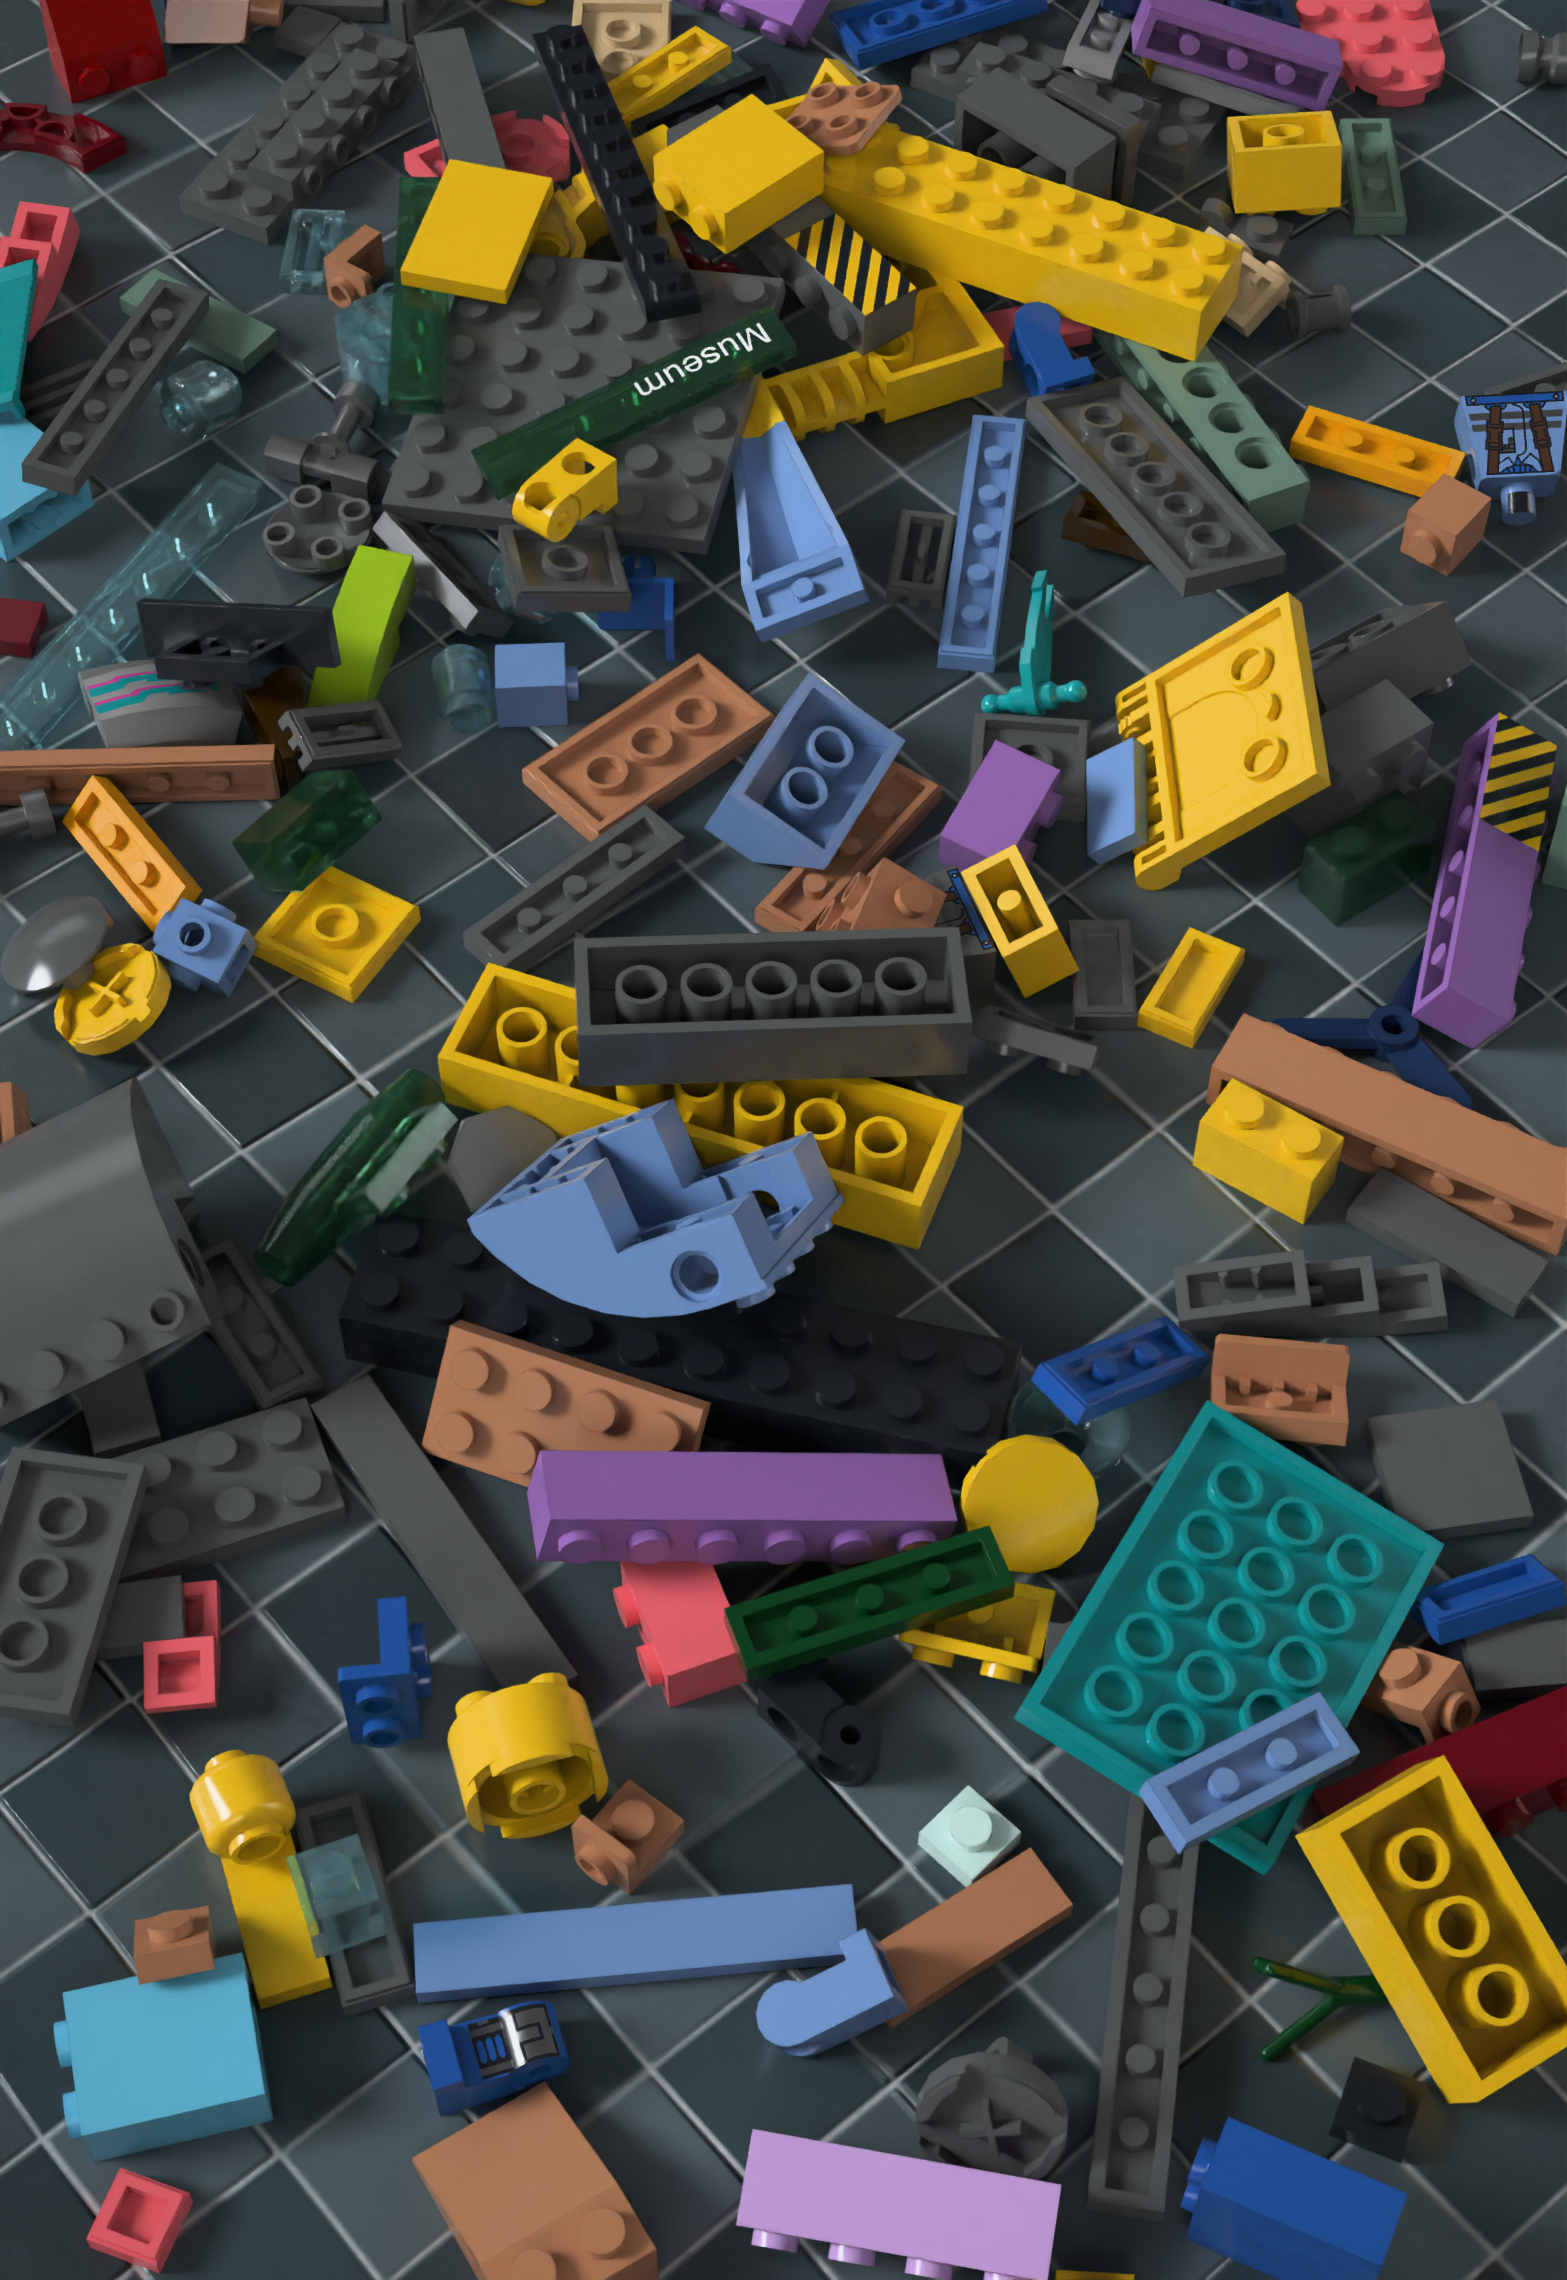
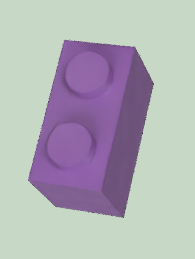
M995 740L940 834L939 862L946 866L956 865L959 872H962L1016 844L1028 868L1037 846L1036 843L1032 842L1041 826L1047 829L1052 826L1063 804L1064 796L1058 794L1060 769Z

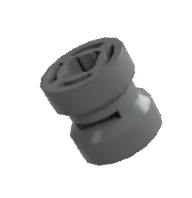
M1523 29L1517 51L1515 81L1531 83L1537 77H1541L1542 79H1547L1551 85L1566 86L1567 33L1558 32L1553 37L1543 38L1539 31Z

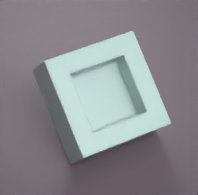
M968 1785L919 1832L918 1845L960 1883L968 1887L989 1874L1020 1844L1021 1831Z

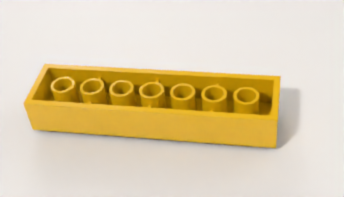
M884 125L878 128L858 153L848 156L824 155V192L817 197L840 216L879 254L1024 304L1030 302L1046 303L1055 308L1062 317L1195 362L1237 296L1244 246L1222 239L1217 235L1208 234L1172 222L1166 218L1157 217L1121 205L1115 201H1109L1073 189L1067 185L1058 184L1022 172L1019 169L1010 168L974 156L968 152L959 151Z
M489 962L438 1055L443 1102L478 1113H484L508 1105L552 1128L555 1136L558 1138H564L673 1098L703 1169L812 1131L838 1193H842L845 1200L831 1217L832 1223L915 1250L920 1248L961 1151L964 1106L868 1077L579 1087L575 988ZM757 1190L760 1201L779 1207L774 1196L768 1192Z

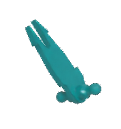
M1048 570L1036 571L1031 586L1032 596L1026 623L1024 647L1020 651L1019 669L1021 686L1012 687L1007 694L997 695L990 693L986 695L981 701V709L984 713L1000 714V712L1010 711L1014 715L1027 714V716L1043 717L1045 711L1056 710L1060 703L1069 701L1079 703L1087 695V687L1080 680H1072L1068 684L1057 685L1050 681L1053 618H1055L1054 585H1047Z

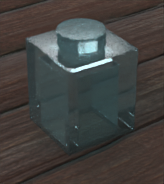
M358 1833L286 1857L294 1890L316 1959L387 1934L379 1896Z

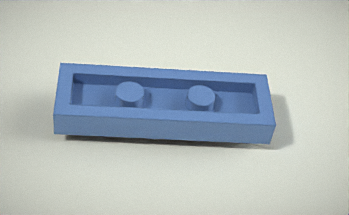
M1318 1692L1147 1779L1138 1793L1179 1855L1350 1765L1359 1755L1360 1751L1321 1693Z

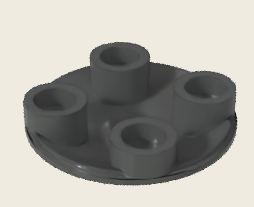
M307 484L291 491L289 495L290 502L274 513L262 532L266 552L277 565L295 573L322 574L351 564L359 545L370 546L375 533L373 531L375 524L370 504L366 500L340 493L322 492L319 487Z
M87 895L64 897L42 907L31 915L9 940L1 960V972L4 980L18 995L46 991L61 984L68 990L82 986L91 978L94 972V965L91 960L98 953L105 936L114 925L113 916L99 900Z

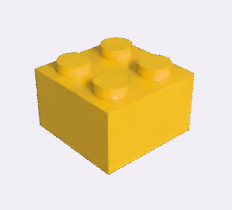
M1331 110L1227 117V178L1235 214L1246 213L1251 217L1254 214L1264 213L1273 216L1275 211L1296 210L1303 215H1318L1325 213L1328 208L1341 207L1342 144Z

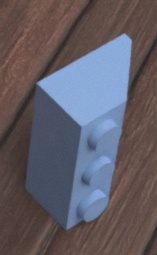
M808 673L785 703L704 829L752 862L824 870L834 857L906 740Z

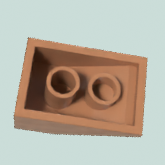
M545 2081L412 2158L416 2170L478 2280L659 2279L656 2247L616 2180Z

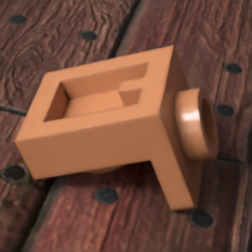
M630 1779L624 1783L592 1821L586 1816L580 1815L571 1826L574 1853L576 1854L574 1858L578 1866L597 1883L607 1886L611 1881L629 1895L685 1832L684 1819Z

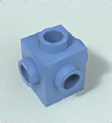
M181 898L175 911H167L160 919L153 935V943L156 945L152 952L169 969L170 979L177 985L196 992L201 984L229 998L258 944L248 929L234 923L237 915L226 907L209 899H204L201 906L187 899Z

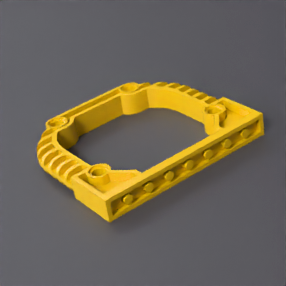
M806 94L767 106L785 120L805 99ZM582 172L572 178V185L564 191L557 189L553 193L528 253L587 259V250L599 238L609 234L591 188L582 181ZM888 257L889 263L917 288L912 330L864 356H861L857 351H853L764 380L796 442H799L806 438V433L818 430L822 434L834 431L836 423L847 420L850 424L863 422L866 414L877 411L883 422L887 424L1002 387L1005 346L958 280Z

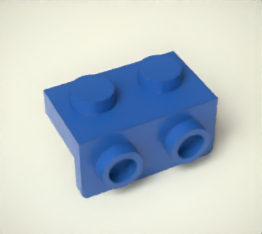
M406 1596L377 1599L381 1663L341 1667L338 1669V1686L350 1739L353 1744L365 1743L375 1748H389L403 1743L405 1739L422 1738L420 1698L433 1697L430 1655H427L424 1622L411 1623Z

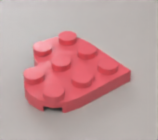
M1429 0L1297 1L1295 11L1300 23V29L1339 41L1343 65L1339 77L1344 78L1349 89L1354 93L1359 87L1364 92L1376 95L1377 105L1402 108L1423 103L1426 93L1436 89V87L1440 89L1442 86L1445 55Z
M507 111L490 116L506 169L553 178V183L562 182L570 176L569 136L562 124L543 114L542 122L534 119H517V111ZM438 139L404 153L405 170L431 198H433L446 169Z

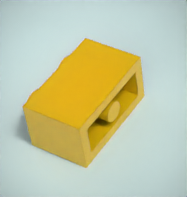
M1016 844L961 872L1024 998L1080 970Z
M1232 1078L1199 1122L1192 1165L1303 1225L1335 1181L1344 1137Z

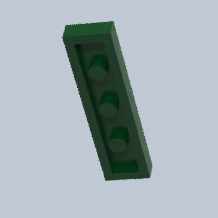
M988 1525L724 1608V1623L747 1682L1013 1598L1015 1583Z

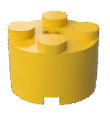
M553 1672L544 1673L534 1677L526 1684L511 1686L496 1692L475 1691L465 1695L455 1705L457 1718L450 1727L447 1742L469 1823L475 1830L485 1834L484 1823L500 1827L503 1838L524 1839L545 1835L575 1822L582 1815L579 1805L586 1801L593 1793L597 1803L605 1795L609 1784L608 1775L587 1704L580 1693L569 1687L567 1678L564 1675Z

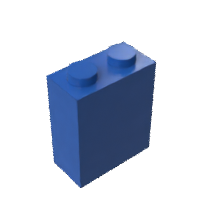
M1228 2117L1218 2142L1203 2137L1187 2179L1188 2185L1180 2208L1193 2213L1186 2235L1187 2240L1278 2280H1376L1385 2260L1408 2193Z

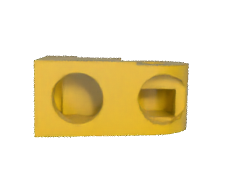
M576 438L520 487L513 503V519L551 542H559L565 539L578 520L581 521L593 510L604 515L618 503L617 459ZM585 462L595 467L587 474H585Z

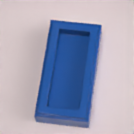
M1528 1554L1421 1588L1409 1610V1614L1439 1645H1443L1567 1605L1565 1584L1535 1556Z

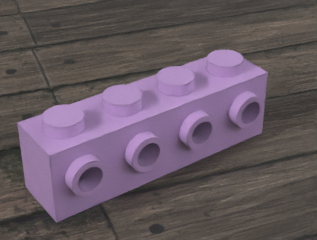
M752 2129L736 2225L754 2228L751 2245L797 2253L800 2237L830 2242L828 2259L874 2267L876 2251L907 2256L905 2273L941 2280L952 2279L954 2265L983 2270V2280H1048L1061 2184Z

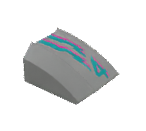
M154 659L104 665L77 672L85 706L90 718L95 720L106 748L235 745L242 709L233 690L230 688V683H214L204 687L188 688L183 685V680L158 679Z

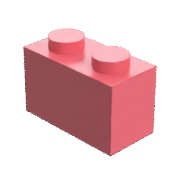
M620 1561L622 1586L613 1588L616 1606L625 1628L637 1625L644 1645L636 1647L644 1678L649 1687L661 1685L669 1708L747 1682L724 1623V1608L730 1607L713 1565L705 1564L701 1561H660L649 1565L637 1564L633 1561Z

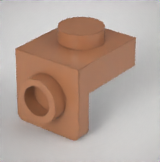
M364 224L349 238L340 242L323 260L329 300L342 309H348L364 319H368L375 313L372 285L386 274L381 232Z
M1397 1641L1392 1642L1360 1702L1363 1709L1419 1727L1426 1744L1473 1725L1481 1710L1478 1699L1460 1661Z
M209 1905L188 1910L167 1911L154 1917L135 1920L134 1962L139 1985L215 1969L214 1959L219 1958Z

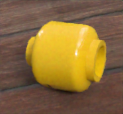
M230 1750L215 1756L206 1764L205 1772L195 1781L189 1794L193 1812L208 1850L221 1858L232 1859V1862L236 1864L247 1865L257 1863L277 1853L284 1847L287 1841L286 1835L291 1831L296 1820L295 1807L279 1766L275 1761L264 1755H246L242 1750Z

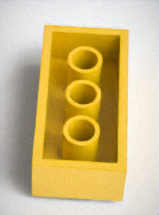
M1444 1755L1412 1766L1295 1835L1447 2104L1477 2103L1567 2047V1965Z

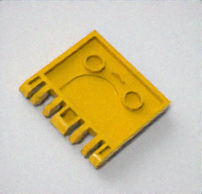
M1289 592L1284 593L1122 690L1115 698L1116 715L1119 723L1118 729L1122 742L1134 737L1146 746L1148 843L1133 849V853L1136 856L1134 858L1136 884L1141 889L1155 891L1167 887L1179 880L1183 867L1331 785L1302 603Z

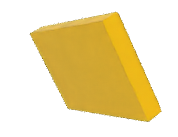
M450 159L401 267L402 285L507 305L554 193L553 178Z

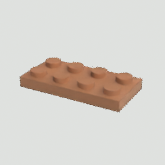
M458 1320L450 1325L421 1450L422 1452L529 1487L540 1450L698 1452L711 1403Z

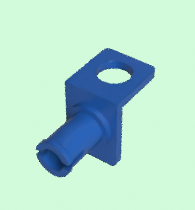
M635 553L630 554L622 561L632 595L629 612H598V627L601 630H665L666 662L675 661L674 578H655L656 564L646 554L640 553V568H635Z

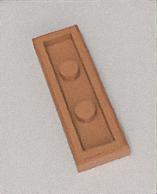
M1031 1847L880 1941L909 2007L908 2011L885 2021L890 2030L1072 1915V1902Z

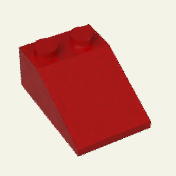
M39 0L52 67L72 104L167 76L160 32L151 0Z

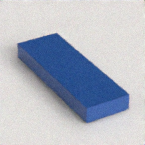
M1163 1316L1041 1362L1031 1381L1077 1426L1201 1376L1210 1358L1171 1319Z

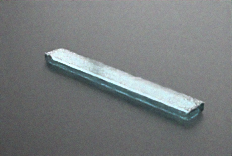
M216 463L0 695V751L33 750L83 696L77 672L112 664L142 631L136 602L143 598L170 600L265 496L262 481L219 463Z

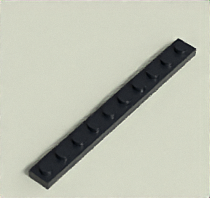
M555 25L545 32L532 34L534 53L646 322L651 323L700 313L699 291L662 207L654 194L652 184L582 25Z

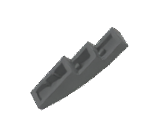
M1304 1249L1172 1266L1179 1327L1182 1329L1246 1336L1297 1338L1386 1336L1449 1330L1439 1261L1373 1269L1371 1255L1305 1263Z

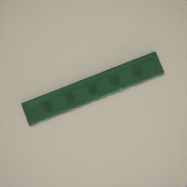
M400 177L387 394L389 415L445 414L450 294L402 285L400 274L401 267L442 177Z

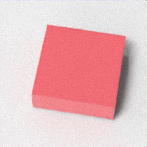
M120 2167L86 2240L92 2249L160 2274L193 2204L191 2195L183 2190Z

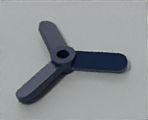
M1424 948L1415 957L1387 1005L1377 1008L1370 1018H1280L1271 1021L1284 1028L1287 1032L1320 1046L1334 1049H1367L1375 1059L1391 1063L1407 1083L1437 1096L1449 1097L1457 1101L1461 1106L1474 1111V1106L1468 1093L1418 1035L1421 1021L1411 1016Z

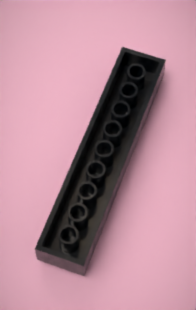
M378 1209L338 1315L345 1356L349 1360L438 1379L450 1325L458 1320H462L710 1402L711 1405L702 1436L781 1453L941 1454L949 1488L962 1491L964 1478L973 1465L976 1467L980 1459L987 1455L986 1451L1006 1438L1019 1383L1023 1345L1020 1342L775 1292L766 1300L745 1308H738L734 1300L710 1309L677 1316L640 1318L602 1313L566 1302L529 1283L497 1259L473 1235L469 1227Z

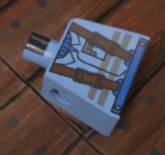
M1567 391L1460 397L1454 425L1461 452L1466 453L1464 464L1470 487L1491 497L1492 500L1501 499L1502 520L1505 524L1524 525L1533 522L1537 517L1535 498L1548 497L1554 493L1561 472L1567 415Z

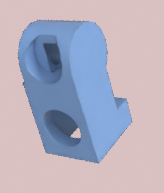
M864 1928L838 1941L845 1956V1961L803 1982L785 1980L775 1983L764 1992L758 2002L756 2018L758 2028L765 2039L790 2056L806 2058L839 2045L909 2010L881 1942L867 1929Z

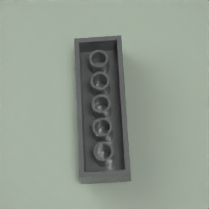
M959 927L574 938L579 1087L967 1074L972 1017Z

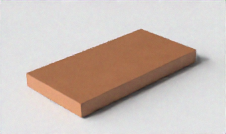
M697 653L522 769L523 783L589 842H592L644 804L656 812L761 741L776 716L704 656Z

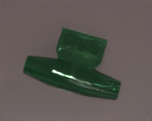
M409 1069L402 1073L347 1120L291 1187L254 1252V1259L257 1265L267 1276L281 1285L294 1287L352 1238L368 1217L376 1214L385 1217L405 1201L410 1193L406 1183L417 1170L422 1171L428 1168L443 1154L448 1145L443 1138L458 1121V1118L444 1105L446 1101L444 1092L432 1078L414 1069Z

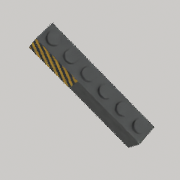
M716 105L668 129L667 147L725 110ZM817 196L742 244V246L748 247L764 263L767 270L773 276L783 278L784 283L797 294L801 303L807 308H812L830 325L832 331L839 339L846 340L861 356L913 329L917 288Z

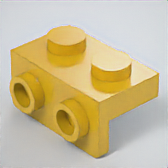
M1014 1581L1013 1598L900 1633L898 1641L914 1645L911 1659L952 1668L954 1657L958 1655L982 1661L980 1675L1021 1684L1023 1671L1035 1674L1040 1672L1048 1622H1051L1057 1591Z

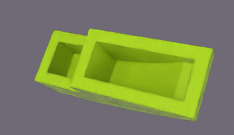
M364 545L358 546L332 612L341 665L336 668L316 667L307 708L375 700L400 646L399 626L417 589L413 555ZM364 722L352 723V724L359 725V726H363V725H364Z

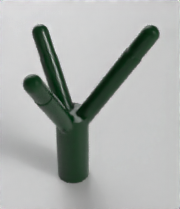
M1256 1957L1252 1961V1968L1255 1971L1283 1982L1322 1992L1324 1997L1322 2001L1261 2049L1260 2056L1264 2061L1273 2060L1340 2007L1390 2004L1374 1974L1327 1977L1262 1957Z

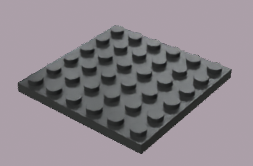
M528 253L507 305L455 295L382 500L383 510L420 522L499 531V525H521L513 519L512 515L513 503L520 487L572 441L579 438L617 459L618 503L604 515L593 510L584 519L578 520L575 525H610L613 528L617 545L707 555L786 295L783 278L689 269L699 291L701 312L647 323L622 262ZM759 323L771 341L766 343L749 331L752 350L748 352L736 334L740 333L749 346L747 328L752 329L765 338L756 325ZM726 338H732L740 349L736 350L731 341H725L723 346L729 354L725 356L717 343H721ZM714 347L716 348L715 350H706L704 354L718 353L720 358L716 362L708 363L707 360H714L717 356L702 357L701 352L705 348ZM689 356H697L701 359L702 366L697 371H688L685 369V366L697 360L690 358L683 365L684 359ZM696 363L690 366L689 368L696 369L698 368L699 363ZM675 364L680 367L685 376L682 377L675 367H671L668 371L674 380L671 383L663 369L667 370L670 365ZM658 372L666 385L663 386L662 384L661 388L657 390L652 389L649 394L642 395L634 383L637 382L642 391L646 393L650 390V387L644 378L648 377L654 387L660 386V381L655 375ZM585 462V474H587L595 467Z

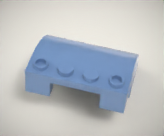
M672 1098L561 1138L471 1215L467 1222L473 1235L497 1259L529 1283L566 1302L598 1312L649 1318L685 1315L710 1309L734 1300L738 1308H745L771 1297L776 1292L773 1283L791 1274L796 1269L793 1260L811 1251L815 1247L812 1239L833 1227L831 1217L845 1200L842 1193H838L812 1131L703 1169ZM757 1190L768 1192L774 1196L780 1211H774L764 1206L758 1197Z

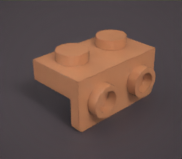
M1219 1334L1215 1339L1209 1384V1401L1271 1439L1294 1441L1309 1447L1324 1444L1345 1446L1349 1425L1346 1382L1350 1350L1345 1345Z

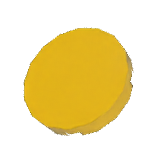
M1028 1434L999 1441L986 1451L987 1455L980 1459L976 1467L974 1465L971 1467L963 1481L959 1508L964 1531L969 1532L989 1525L1009 1571L1033 1574L1056 1568L1078 1553L1094 1529L1099 1505L1094 1478L1079 1456L1053 1438Z

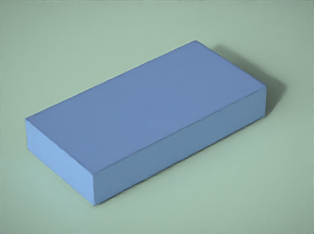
M1132 737L1086 760L1087 856L1100 865L1148 843L1146 746Z

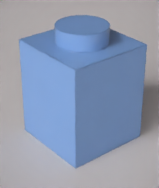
M565 642L495 645V695L499 728L568 725V701H579L578 667L566 666Z

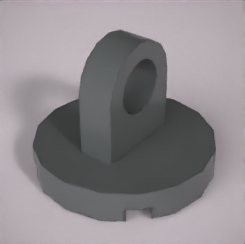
M1003 2036L994 2041L985 2052L951 2058L929 2074L918 2095L915 2127L917 2126L920 2134L919 2144L929 2161L1041 2180L1055 2170L1066 2151L1069 2123L1068 2105L1058 2085L1037 2066L1032 2065V2054Z

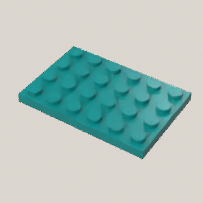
M1206 1400L1013 1719L1141 1799L1142 1797L1138 1791L1147 1779L1318 1692L1321 1693L1346 1730L1445 1544ZM1317 1782L1207 1840L1264 1876L1274 1864Z

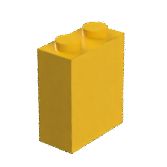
M753 94L653 155L655 181L653 183V190L659 203L666 210H673L691 225L694 232L701 239L709 240L724 254L730 253L824 192V151Z

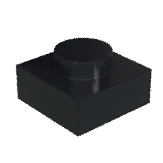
M1354 2057L1329 2135L1402 2163L1427 2084Z

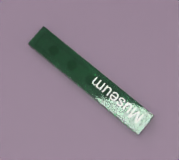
M768 306L471 450L474 462L497 500H500L519 491L520 487L533 474L576 438L599 450H603L796 356L795 341L772 308Z

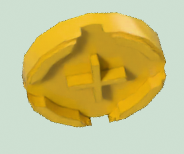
M127 943L109 947L99 952L91 960L94 965V972L85 984L73 990H68L64 987L61 989L54 1010L55 1026L77 1052L92 1056L115 1052L136 1041L155 1023L163 1011L172 986L169 969L151 950L146 951L142 945Z

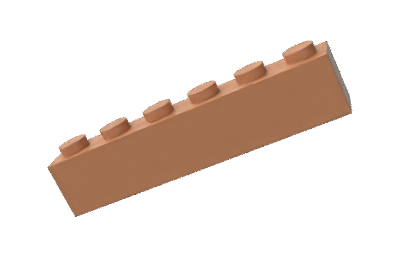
M1243 1013L1211 1066L1206 1104L1210 1106L1233 1078L1343 1136L1344 1142L1339 1159L1341 1163L1371 1176H1374L1382 1166L1488 1227L1556 1257L1567 1238L1566 1147L1552 1145L1520 1131L1510 1123L1491 1119L1461 1106L1457 1101L1449 1097L1437 1096L1402 1081L1393 1073L1376 1070L1344 1056L1334 1048L1320 1046L1287 1032L1275 1023L1264 1022Z

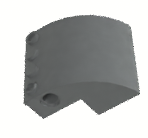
M132 1078L0 1144V1427L229 1315L177 1207V1204L193 1197L194 1194L137 1078Z

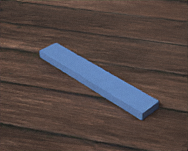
M973 415L938 650L937 668L994 673L1026 439L1027 419Z
M852 1884L413 1924L417 2001L418 2003L837 1965L846 1960L838 1941L857 1932Z

